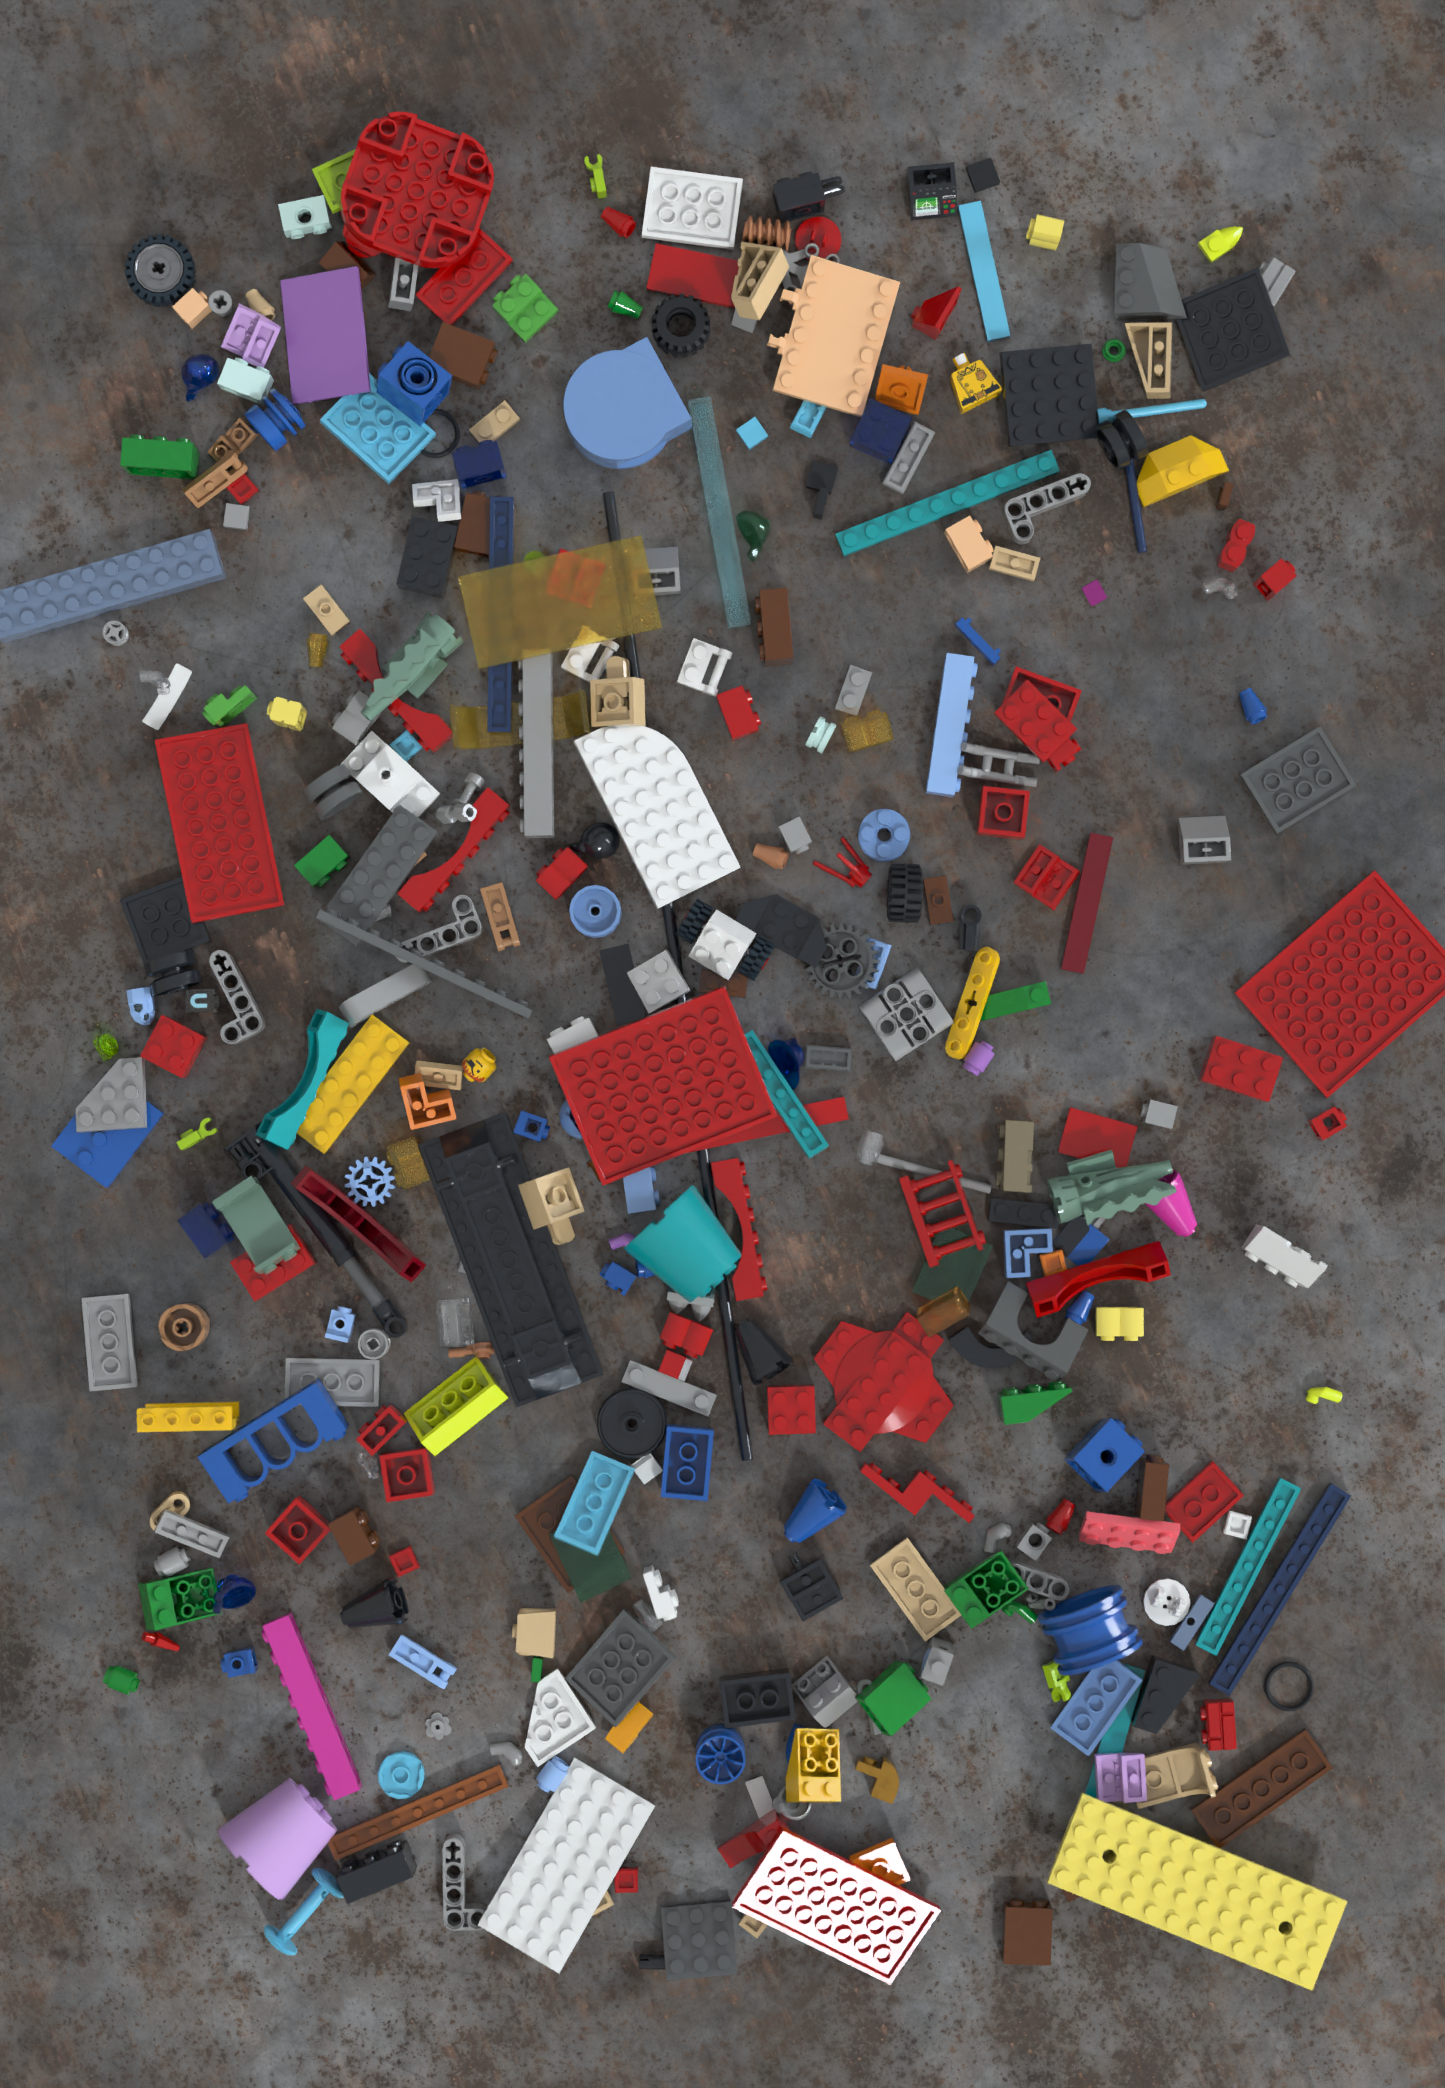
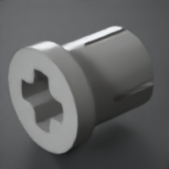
M218 290L210 295L208 304L214 313L222 317L231 314L233 310L232 299L227 292ZM223 301H225L226 306L222 305L221 309H219L217 305L222 304Z

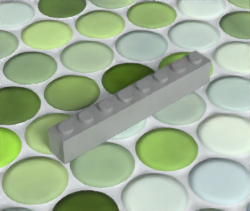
M522 649V656L518 657L519 670H523V679H519V693H523V702H519V716H523V725L519 726V738L523 740V749L519 750L520 763H524V772H520V786H524V795H520V809H524V818H520V832H524L526 838H554L553 653L551 649Z

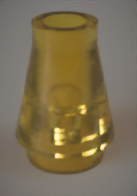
M309 633V638L306 639L309 666L323 667V661L329 641H327L328 635Z

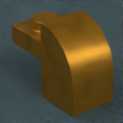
M884 1756L880 1765L876 1764L877 1760L872 1757H857L854 1765L855 1770L875 1777L870 1788V1796L893 1804L899 1788V1778L894 1764Z

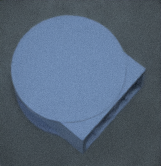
M647 337L623 350L606 351L589 358L577 368L565 390L564 415L569 435L577 449L586 458L603 467L628 469L640 466L653 459L668 441L692 429V419Z

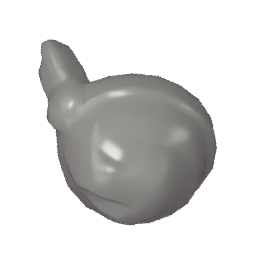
M786 1785L781 1788L778 1795L772 1801L774 1810L789 1821L804 1819L809 1814L812 1803H786Z

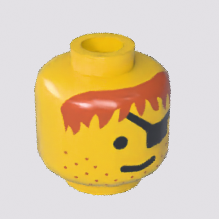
M486 1048L473 1049L462 1062L463 1075L471 1082L486 1081L496 1070V1057Z

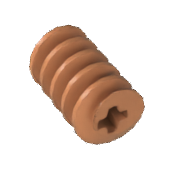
M749 215L747 221H745L742 242H745L748 238L749 243L754 244L757 240L759 245H763L767 241V246H773L776 243L778 248H782L783 244H785L786 251H788L791 235L789 221H786L784 226L781 227L780 220L777 219L773 226L771 218H768L765 224H763L762 218L759 216L756 223H754L752 215Z

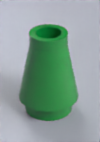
M616 290L607 306L612 309L611 312L638 319L643 309V306L636 303L623 291L618 292Z

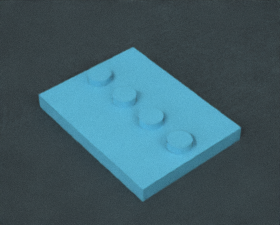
M369 373L371 392L343 396L320 419V423L386 483L390 484L436 437V433L425 423L420 427L376 393L377 379Z

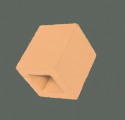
M193 288L172 306L175 312L191 329L212 311L208 305L209 298L202 291L197 293Z

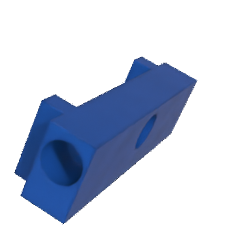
M962 617L955 623V627L993 666L1000 660L1001 657L998 654L1001 650L997 648L994 651L969 625L972 620L970 618L964 620Z

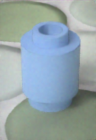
M557 1756L549 1759L536 1777L538 1780L537 1785L547 1793L550 1790L555 1792L568 1774L567 1769L569 1765Z

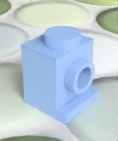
M338 1306V1309H332L325 1338L346 1343L350 1342L356 1314L351 1313V1308ZM341 1319L344 1321L343 1328L337 1327V1320Z

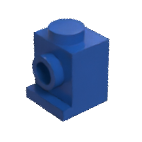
M521 1110L513 1133L540 1143L541 1138L546 1139L550 1126L546 1125L547 1119ZM530 1124H535L537 1126V1130L535 1132H530L528 1130V1126Z
M615 1261L611 1265L606 1263L599 1274L607 1280L605 1284L616 1291L618 1288H621V1295L623 1296L626 1295L637 1276Z
M254 1646L227 1651L224 1654V1658L221 1659V1668L223 1673L227 1672L228 1678L252 1674L258 1670ZM234 1660L241 1662L240 1668L234 1666Z

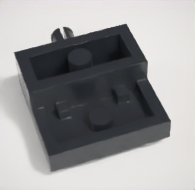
M797 1552L793 1553L795 1560L792 1555L788 1556L794 1569L789 1575L780 1579V1583L801 1620L804 1622L844 1598L821 1557L810 1563L802 1564Z

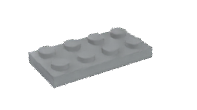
M130 1293L81 1298L89 1391L138 1387Z
M286 1358L285 1399L319 1378L337 1406L379 1407L380 1359Z

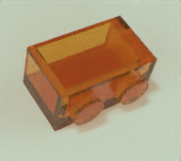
M957 1286L920 1307L917 1320L930 1338L967 1317L970 1312V1304Z

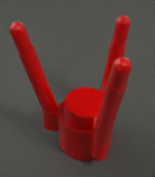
M844 837L841 838L842 843L858 864L854 866L841 853H837L836 856L851 869L848 873L851 878L824 864L813 861V865L847 882L852 887L857 885L861 888L872 876V873L868 871L869 867L863 863Z

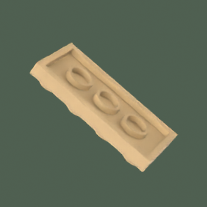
M908 1537L869 1564L924 1641L930 1639L961 1616L944 1592L943 1585Z

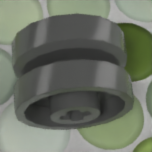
M344 764L324 773L302 791L309 803L318 802L314 811L320 820L327 819L357 800L363 793L357 782H348L351 773Z

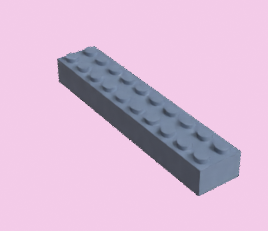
M208 529L0 590V641L7 643L226 579L215 536Z

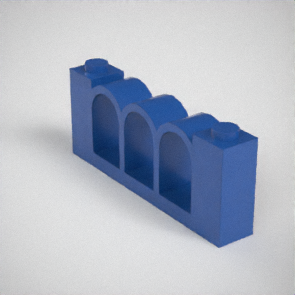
M318 1378L201 1451L198 1459L228 1504L234 1500L239 1502L249 1495L247 1492L250 1487L259 1485L265 1480L270 1469L288 1467L295 1459L298 1451L310 1452L315 1450L321 1444L323 1438L326 1442L331 1439L334 1441L339 1440L346 1435L345 1430L348 1428L349 1423ZM301 1403L317 1427L318 1438L312 1442L301 1441L294 1434L282 1415ZM274 1421L291 1448V1455L285 1459L272 1457L255 1432ZM246 1438L263 1464V1473L258 1476L246 1475L240 1469L228 1449Z

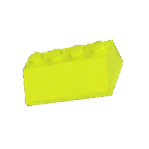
M475 1356L403 1414L419 1441L436 1456L507 1400L508 1396L484 1363Z

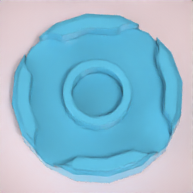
M396 1751L388 1755L382 1761L378 1770L380 1786L388 1796L396 1799H407L416 1794L422 1787L425 1779V1770L421 1760L413 1753L407 1751Z

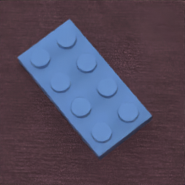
M1118 1660L1090 1670L1050 1728L1087 1756H1090L1143 1678Z

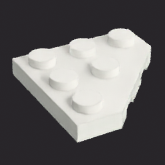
M559 1668L541 1678V1681L537 1684L525 1743V1749L537 1767L597 1727Z

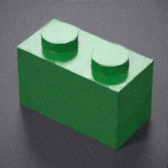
M328 835L294 866L312 887L316 888L319 886L321 888L331 880L329 876L334 871L340 872L349 864L347 860L350 857L334 838Z

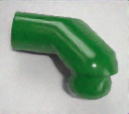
M1011 1601L1002 1608V1611L1009 1617L1014 1612H1017L1030 1624L1034 1623L1038 1617L1033 1610L1020 1602Z

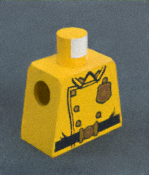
M965 353L953 359L957 371L951 374L950 382L961 414L1001 394V386L981 360L970 364Z

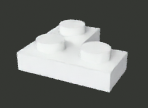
M458 479L412 484L414 508L436 505L438 522L461 519L460 485Z

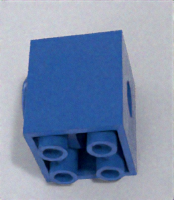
M407 341L403 347L400 345L392 354L393 359L389 363L385 362L377 372L379 376L376 381L378 383L376 393L421 427L449 394L452 375Z
M1112 1418L1100 1419L1064 1458L1096 1492H1108L1145 1452L1141 1447L1143 1445L1142 1442L1134 1435L1129 1436L1124 1431L1125 1425L1117 1418L1114 1420ZM1101 1452L1105 1455L1103 1462L1100 1459Z

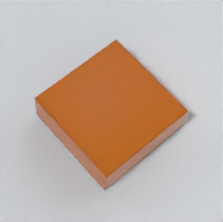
M1062 1249L1039 1254L1044 1277L1067 1270Z

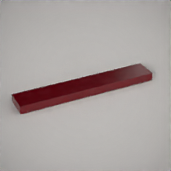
M1095 833L1089 834L1060 968L1062 970L1084 974L1113 837Z

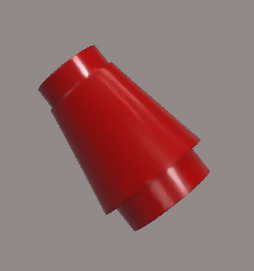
M609 206L601 214V219L619 237L624 236L628 238L635 230L636 222L632 216Z
M1063 1499L1047 1517L1045 1526L1054 1533L1062 1535L1063 1531H1067L1075 1505Z

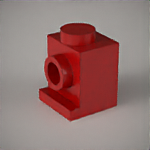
M1068 738L1047 759V762L1054 772L1057 773L1061 769L1060 764H1063L1065 767L1076 759L1074 755L1081 748L1074 738L1072 740Z
M1331 1106L1307 1120L1319 1141H1323L1347 1127L1344 1122L1347 1120L1345 1114L1340 1108L1336 1109L1335 1106ZM1326 1118H1329L1331 1120V1125L1329 1127L1324 1125V1120Z

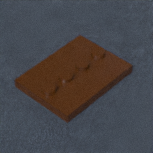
M572 1475L514 1515L567 1593L574 1590L625 1553L610 1529L598 1556L554 1538L577 1485V1481Z

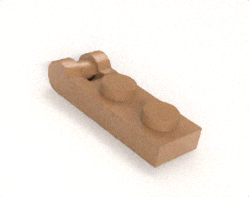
M229 450L221 460L182 488V490L197 508H200L247 471L248 466L238 459V455L234 450ZM232 465V470L228 472L226 469Z
M503 882L480 888L498 952L505 950V947L514 945V947L520 946V939ZM509 930L511 936L502 938L500 932Z

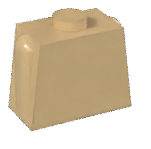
M521 1608L519 1610L517 1624H513L512 1638H516V1652L519 1655L554 1657L557 1608Z

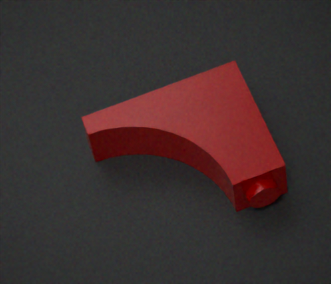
M773 1809L718 1846L717 1849L731 1869L745 1859L766 1851L780 1829L784 1827L789 1830V1827L781 1815Z

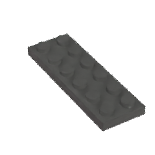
M399 804L329 902L327 908L338 912L337 918L343 921L348 917L359 922L358 928L367 931L368 927L371 928L438 834V831ZM323 922L355 946H358L361 942V939Z

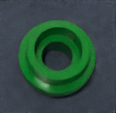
M1109 339L1102 347L1103 357L1109 362H1118L1125 355V345L1118 339ZM1112 347L1116 348L1118 353L1113 355L1109 349Z

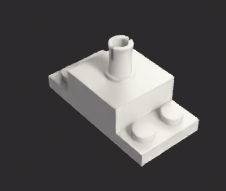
M373 731L340 764H344L351 775L392 813L400 804L419 818L441 795Z

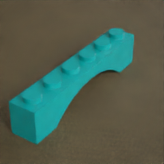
M316 1009L307 1027L308 1057L302 1078L292 1094L282 1104L265 1114L255 1134L256 1136L286 1150L294 1143L296 1133L300 1125L305 1121L306 1112L316 1098V1091L320 1083L325 1079L331 1061L336 1057L337 1048L341 1040L347 1034L348 1022L327 1011Z

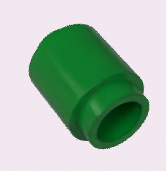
M110 1665L105 1673L103 1683L107 1684V1687L130 1695L131 1692L135 1693L138 1689L140 1679L137 1678L138 1673L118 1665L115 1667Z

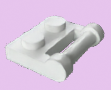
M583 626L561 668L590 683V680L600 679L606 668L607 660L614 652H617L619 645ZM601 644L606 648L592 674H588L586 670Z
M693 638L677 683L716 697L718 693L717 686L727 660L731 659L732 652ZM714 654L719 657L709 684H702L711 657Z

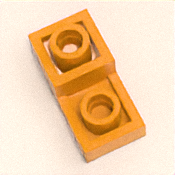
M638 1702L617 1727H612L605 1740L623 1754L638 1737V1733L653 1717V1713Z

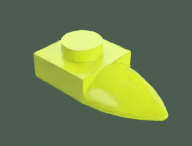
M1235 226L1221 230L1217 229L1198 243L1199 248L1210 264L1236 245L1243 228Z

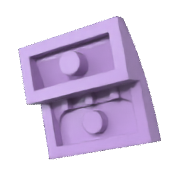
M238 304L221 347L242 356V360L256 367L264 368L281 327L258 312Z
M1144 1753L1094 1754L1097 1799L1104 1802L1123 1801L1124 1803L1147 1801Z

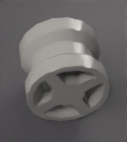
M110 621L103 627V637L111 645L121 646L127 642L129 632L121 622Z

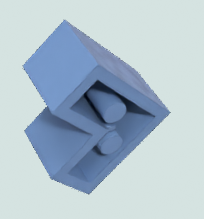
M1051 1228L1002 1230L1004 1277L1006 1278L1030 1277L1029 1253L1053 1252Z

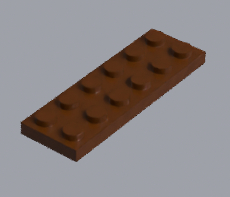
M1303 1728L1217 1789L1215 1797H1206L1190 1810L1215 1846L1221 1848L1329 1772L1333 1767L1307 1730Z

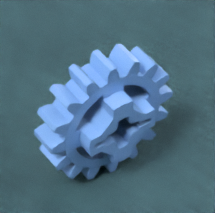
M367 1156L364 1157V1163L359 1159L356 1160V1168L353 1166L349 1167L352 1174L345 1175L347 1179H350V1183L345 1184V1187H351L348 1195L352 1196L355 1194L356 1198L354 1201L356 1203L363 1200V1206L366 1207L368 1202H371L372 1206L375 1207L377 1200L383 1204L385 1203L384 1196H392L389 1189L396 1188L395 1185L391 1184V1180L396 1179V1176H390L389 1174L393 1170L392 1167L385 1168L387 1161L383 1160L379 1164L378 1157H374L372 1162H370ZM373 1166L379 1168L384 1175L380 1176L375 1173ZM364 1168V1174L360 1179L355 1180L357 1173ZM368 1175H371L372 1179H381V1181L372 1184V1188L368 1184H360V1182H364L369 1178ZM386 1183L382 1193L377 1195L379 1186ZM361 1187L367 1191L368 1197L363 1196L357 1188Z

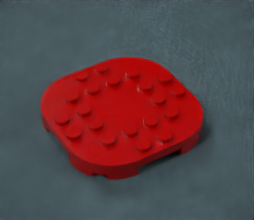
M388 113L387 116L371 121L359 137L340 194V212L344 224L358 241L372 249L421 267L442 268L452 265L468 253L475 241L493 188L494 171L492 163H490L485 154L486 150L482 145L468 134L463 132L461 135L417 119L418 115L413 113Z

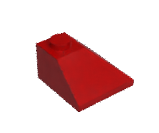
M957 286L925 300L921 307L917 305L911 315V318L914 319L912 327L936 340L956 306L962 288Z

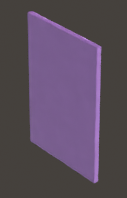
M355 266L280 280L292 404L311 403L371 392L359 267Z

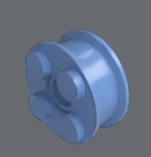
M875 810L863 819L859 827L858 840L860 847L869 858L875 861L889 862L895 860L904 853L910 839L908 823L902 815L894 810ZM880 830H887L890 832L891 838L885 842L880 841L877 833Z

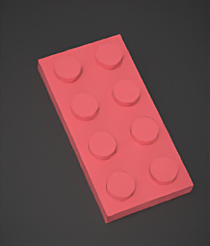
M1087 1511L1079 1531V1541L1089 1545H1109L1112 1548L1127 1547L1136 1551L1150 1550L1159 1554L1172 1553L1180 1533V1523Z

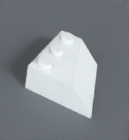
M1255 1225L1241 1247L1246 1251L1244 1254L1246 1257L1254 1262H1257L1258 1259L1264 1262L1266 1270L1274 1275L1278 1272L1285 1276L1284 1281L1295 1288L1297 1285L1309 1288L1328 1266L1322 1261L1311 1260L1312 1256L1298 1247L1291 1246L1292 1243L1262 1225Z

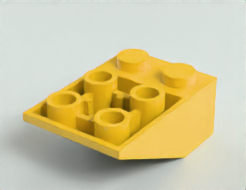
M796 1728L786 1774V1803H831L841 1801L839 1729Z

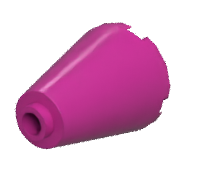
M1173 1170L1172 1174H1168L1158 1180L1174 1185L1176 1193L1162 1198L1157 1205L1144 1204L1177 1236L1183 1235V1237H1187L1194 1233L1197 1222L1182 1177L1179 1172L1177 1173L1176 1170Z

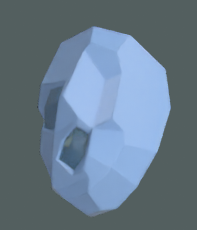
M150 987L126 990L130 1013L135 1022L143 1026L150 1025L156 1010L154 996Z

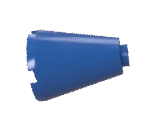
M814 1478L808 1484L784 1525V1535L793 1543L795 1541L801 1543L847 1512L845 1511L847 1506L842 1498L834 1490L832 1492L827 1490L825 1487L828 1484L820 1479Z

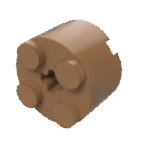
M180 1303L167 1309L159 1320L158 1326L161 1339L166 1346L176 1351L193 1349L202 1344L207 1338L210 1329V1319L206 1312L196 1304ZM187 1322L189 1330L182 1332L180 1323Z

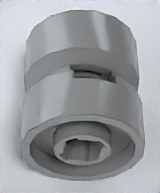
M380 1327L366 1330L358 1340L360 1353L368 1359L381 1358L391 1347V1337L386 1333L385 1329Z

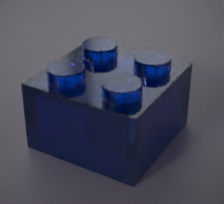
M870 398L851 438L850 446L892 465L913 417Z
M485 440L479 442V446L472 448L462 446L452 453L462 489L507 478L497 441Z
M208 1203L197 1205L177 1220L204 1259L214 1256L234 1241L232 1237L234 1232L230 1226L220 1221L218 1218L220 1216L219 1211L213 1204L209 1205Z

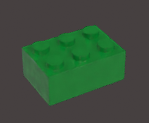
M135 434L130 435L129 438L122 437L120 466L129 475L190 480L198 477L200 452L193 443H190L189 439L177 438L176 441H167L165 437L154 436L153 440L144 439V436Z

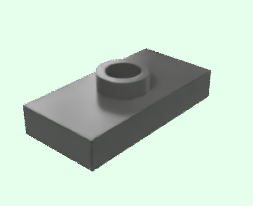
M806 1045L804 1068L851 1072L853 1049Z

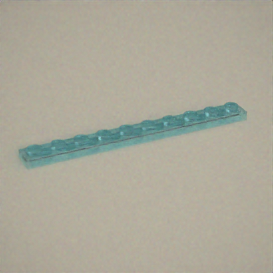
M711 396L688 400V406L692 419L693 434L728 629L751 626Z

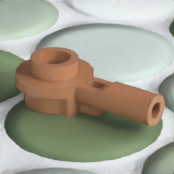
M488 1342L473 1343L472 1345H466V1348H450L448 1350L449 1358L477 1355V1359H489L492 1354H495L492 1343Z

